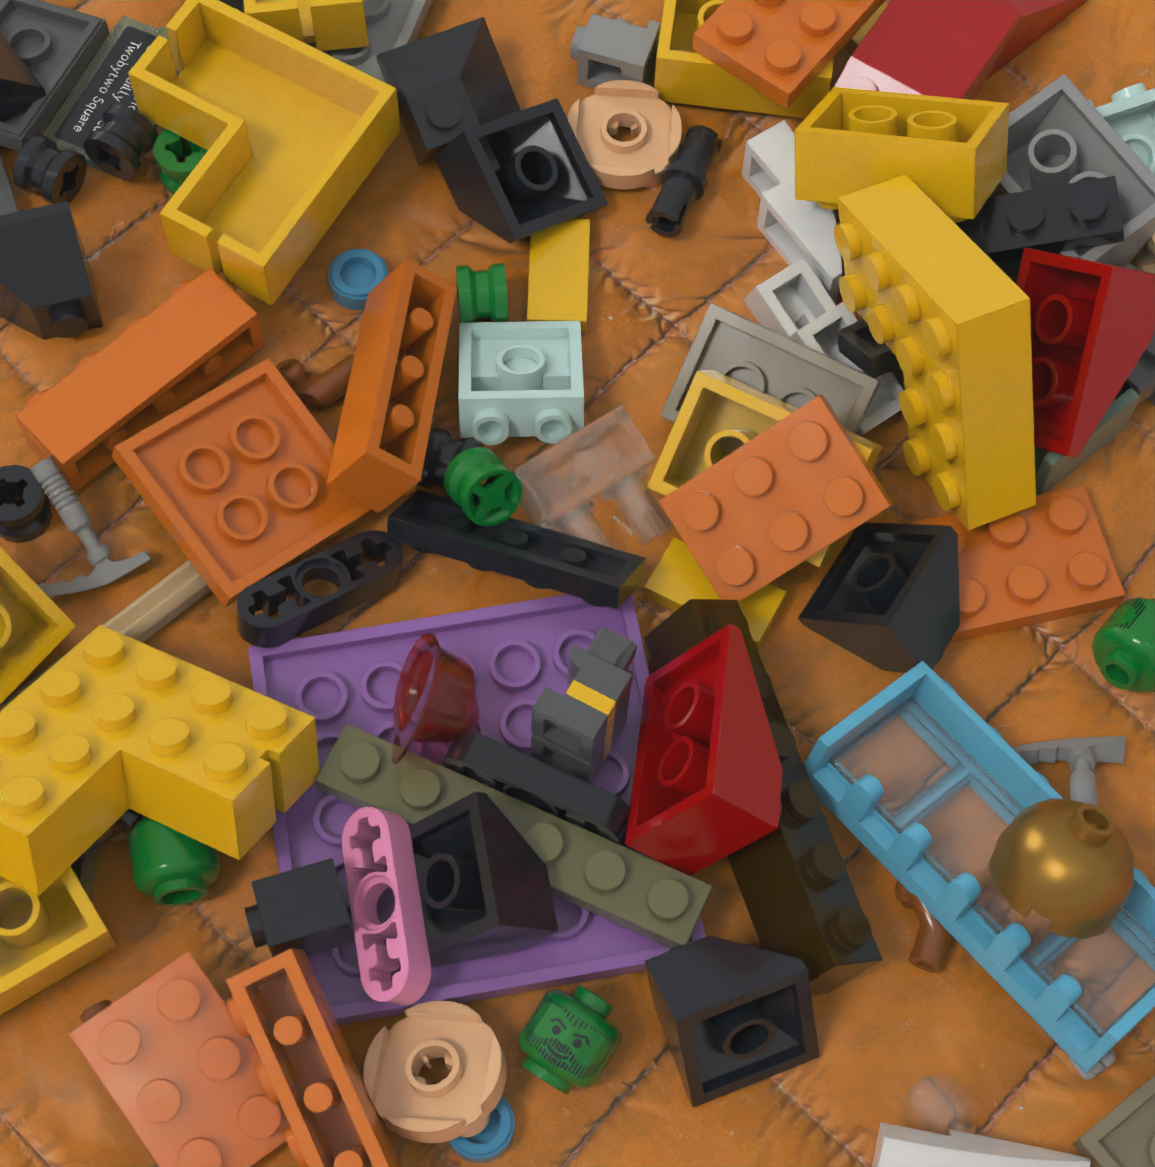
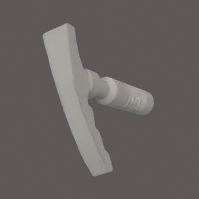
M50 456L30 468L38 483L42 485L41 488L45 489L48 499L52 500L55 510L59 511L58 514L69 532L77 534L88 551L85 557L90 565H95L93 572L87 577L81 574L69 583L63 580L52 585L47 583L38 584L47 596L72 594L107 585L152 560L146 550L121 561L110 560L109 556L113 554L107 542L102 544L91 528L92 519L81 501L77 500V495H74V490H71V486L67 484V479H64V475L60 473L61 470L53 457Z
M1125 736L1083 737L1035 742L1012 748L1029 765H1034L1038 762L1056 763L1057 760L1069 762V769L1072 772L1069 779L1070 800L1098 807L1097 780L1093 773L1096 766L1095 763L1124 764L1126 740Z

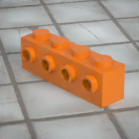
M408 258L399 264L367 295L326 487L378 513L382 512L399 497L410 495L418 482L421 481L457 286Z
M208 268L194 280H187L175 288L168 300L147 316H140L132 320L125 327L122 335L101 351L85 356L78 362L72 373L51 389H45L36 393L27 402L25 408L15 415L27 444L42 460L52 456L61 470L60 473L64 475V479L68 481L67 484L71 486V490H74V493L115 462L111 456L117 444L189 404L264 346L258 314L211 268Z
M291 948L226 979L233 996L226 1000L229 1013L240 1035L243 1038L250 1036L262 1061L255 1065L259 1081L272 1104L280 1102L291 1127L285 1130L286 1141L299 1167H401L304 949Z

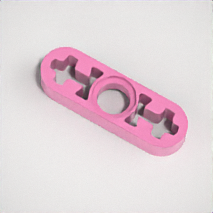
M363 807L350 816L342 833V852L361 983L366 994L375 1001L410 1005L423 996L431 978V962L410 829L406 820L397 813L374 807ZM391 887L395 895L394 911L386 922L381 923L377 916V902L381 893L386 888ZM399 963H401V971L396 972L392 976L391 981V972L396 971L399 968Z

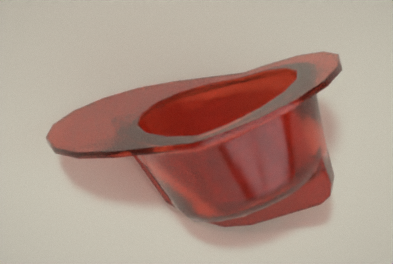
M425 633L415 642L400 673L393 707L395 737L392 763L398 764L403 759L412 742L449 743L460 733L471 730L479 720V708L475 695V671L466 660L441 648L435 634Z

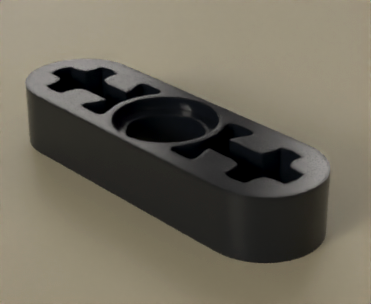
M363 531L248 586L241 592L237 600L238 633L251 645L262 648L276 647L390 591L399 583L401 578L403 548L400 542L387 539V533L383 531ZM369 558L370 561L363 563V559ZM382 561H385V565L379 566L377 564ZM355 575V580H351V577ZM324 579L335 584L338 590L330 596L317 597L306 592L303 587L312 580ZM289 595L291 599L286 601V596ZM262 610L264 612L263 614L255 616L256 611ZM278 613V617H277V618H274V619H270V618H269V616Z
M459 730L442 761L443 765L450 770L619 844L627 828L631 807L618 796L480 733L470 730Z

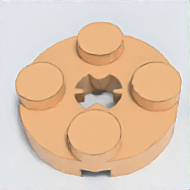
M633 80L608 81L594 87V94L585 98L581 103L579 98L569 110L567 119L599 185L613 189H635L640 187L655 188L662 184L661 174L665 166L669 162L675 161L680 151L682 122L679 112L672 104L671 110L666 102L659 99V91L648 84ZM618 127L631 128V136L639 135L634 140L628 142H620L611 137L617 135Z
M429 1001L405 1010L406 1018L397 1022L389 1031L385 1025L374 1037L364 1062V1086L382 1122L389 1130L398 1133L401 1137L421 1143H441L454 1140L459 1136L467 1138L481 1133L489 1122L490 1113L501 1099L507 1076L506 1058L491 1027L485 1024L480 1015L470 1007L452 1001ZM444 1058L447 1068L451 1070L446 1079H443L440 1083L428 1085L425 1078L418 1077L424 1064L430 1069L432 1068L430 1060Z

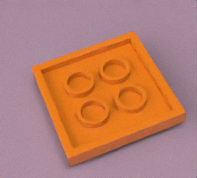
M269 358L117 444L111 456L224 608L237 601L241 592L248 586L294 565L375 513L374 510L326 487L335 444Z

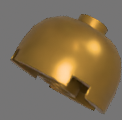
M1053 798L1024 808L1001 833L996 841V849L989 858V871L996 889L1010 906L1025 918L1033 909L1041 916L1053 920L1047 930L1064 937L1087 939L1103 934L1126 904L1134 887V854L1124 833L1103 809L1079 801Z

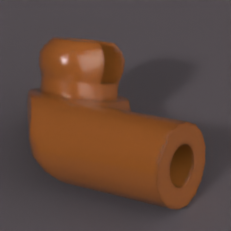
M348 355L322 374L305 371L304 365L295 359L284 360L276 368L304 405L323 408L331 405L346 394L354 356Z
M897 880L895 887L897 900L905 908H914L921 924L909 962L922 970L939 973L942 970L952 936L929 913L919 898L912 893L910 894Z

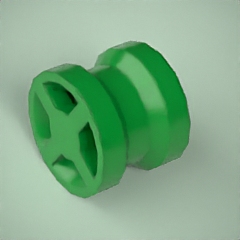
M167 129L156 139L154 157L159 167L160 180L163 186L174 195L208 150ZM186 156L184 162H178L179 158Z
M492 263L487 270L474 271L468 265L456 266L459 323L475 322L477 319L490 318L493 322H508V296L504 263Z
M476 447L461 452L449 463L444 474V487L447 495L462 507L466 516L477 525L487 527L500 524L517 510L522 500L523 488L520 479L508 467L504 466L503 461L490 449ZM487 479L484 485L480 484L481 481Z

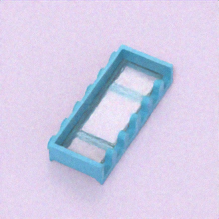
M921 661L819 737L804 762V767L819 800L910 894L912 893L919 898L929 913L1085 1073L1090 1071L1155 1008V888L1149 883L1146 876L1134 867V887L1126 904L1103 934L1087 939L1064 937L1048 931L1047 929L1053 920L1041 916L1033 909L1026 918L1014 910L996 889L989 871V858L996 849V841L1024 808L1040 801L1064 798L1051 787L1048 780L1042 774L1035 771L1003 740L1000 733L994 727L987 724L956 694L954 688L947 681L940 678L924 661Z

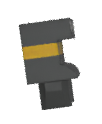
M601 627L587 651L573 644L571 645L567 691L563 696L545 687L532 708L531 757L592 784L626 725L630 689L633 680V672L628 667L634 659L637 645L633 641Z

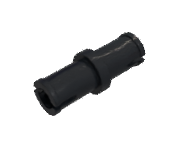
M703 125L690 127L675 161L669 162L661 174L662 188L653 207L646 216L647 224L652 223L650 226L652 231L661 236L676 237L681 233L683 224L694 201L699 200L707 189L708 179L706 175L716 154L722 147V140L717 139L718 134L711 128Z

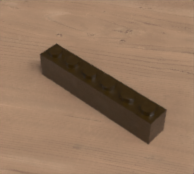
M690 599L644 637L645 644L657 671L728 624L732 623L741 629L783 769L780 798L782 811L778 829L727 857L762 949L802 959L808 970L811 995L829 993L883 959L738 601Z

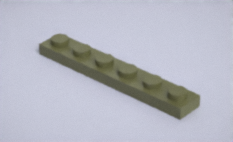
M347 723L315 780L318 790L358 808L374 807L397 813L406 820L408 826L475 791L484 792L547 865L552 895L669 948L689 944L712 892V885Z

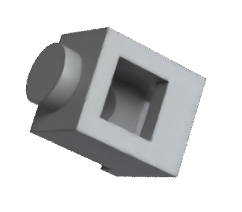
M591 14L587 27L578 25L571 44L570 58L577 60V84L592 89L604 82L613 80H633L649 84L656 66L661 22L650 20L647 28L632 25L623 19H610Z

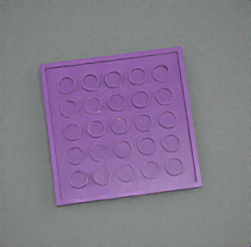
M632 593L618 609L608 606H593L584 602L582 598L565 594L292 639L276 647H248L254 691L316 718L319 770L322 769L346 723L444 766L442 761L459 730H470L480 733L530 756L532 708L545 687L563 696L567 691L571 645L573 644L587 651L600 628H607L633 641L637 645L636 655L628 667L633 672V680L630 689L626 725L592 784L618 796L630 806L646 677L649 676ZM315 781L285 813L275 809L276 823L273 825L279 873L333 858L353 929L342 852V833L350 816L361 808L318 790ZM626 828V830H625V832H624V834H623V836H622V838H621V840H620V842H619V845L624 846V847H626V848H628V849H630V850H633V851H635V852H637V853H640V854H642V855H644V856H646V857H649V856H647V855H645V854H643V853H641V852H639V851H637V850H635V849H633V848H631V847L625 845L626 832H627V828ZM391 887L386 888L381 893L377 902V916L381 923L386 922L394 911L395 905ZM552 895L558 932L509 954L431 967V978L426 992L418 1001L410 1005L379 1002L366 994L361 983L355 942L307 956L339 1026L405 1014V1010L429 1001H452L461 1004L646 971L645 960L663 954L671 948ZM701 917L689 943L705 937ZM399 963V968L396 971L391 972V981L392 976L396 972L401 971V963Z

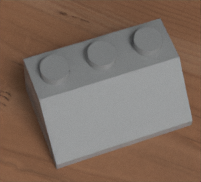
M1065 74L1009 113L1007 172L990 197L1115 176L1124 228V242L1059 253L1061 255L1125 267L1155 233V175Z

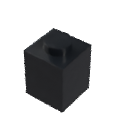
M333 858L251 882L257 904L246 907L245 913L255 948L268 945L272 957L291 948L304 949L306 955L310 956L355 942V936Z

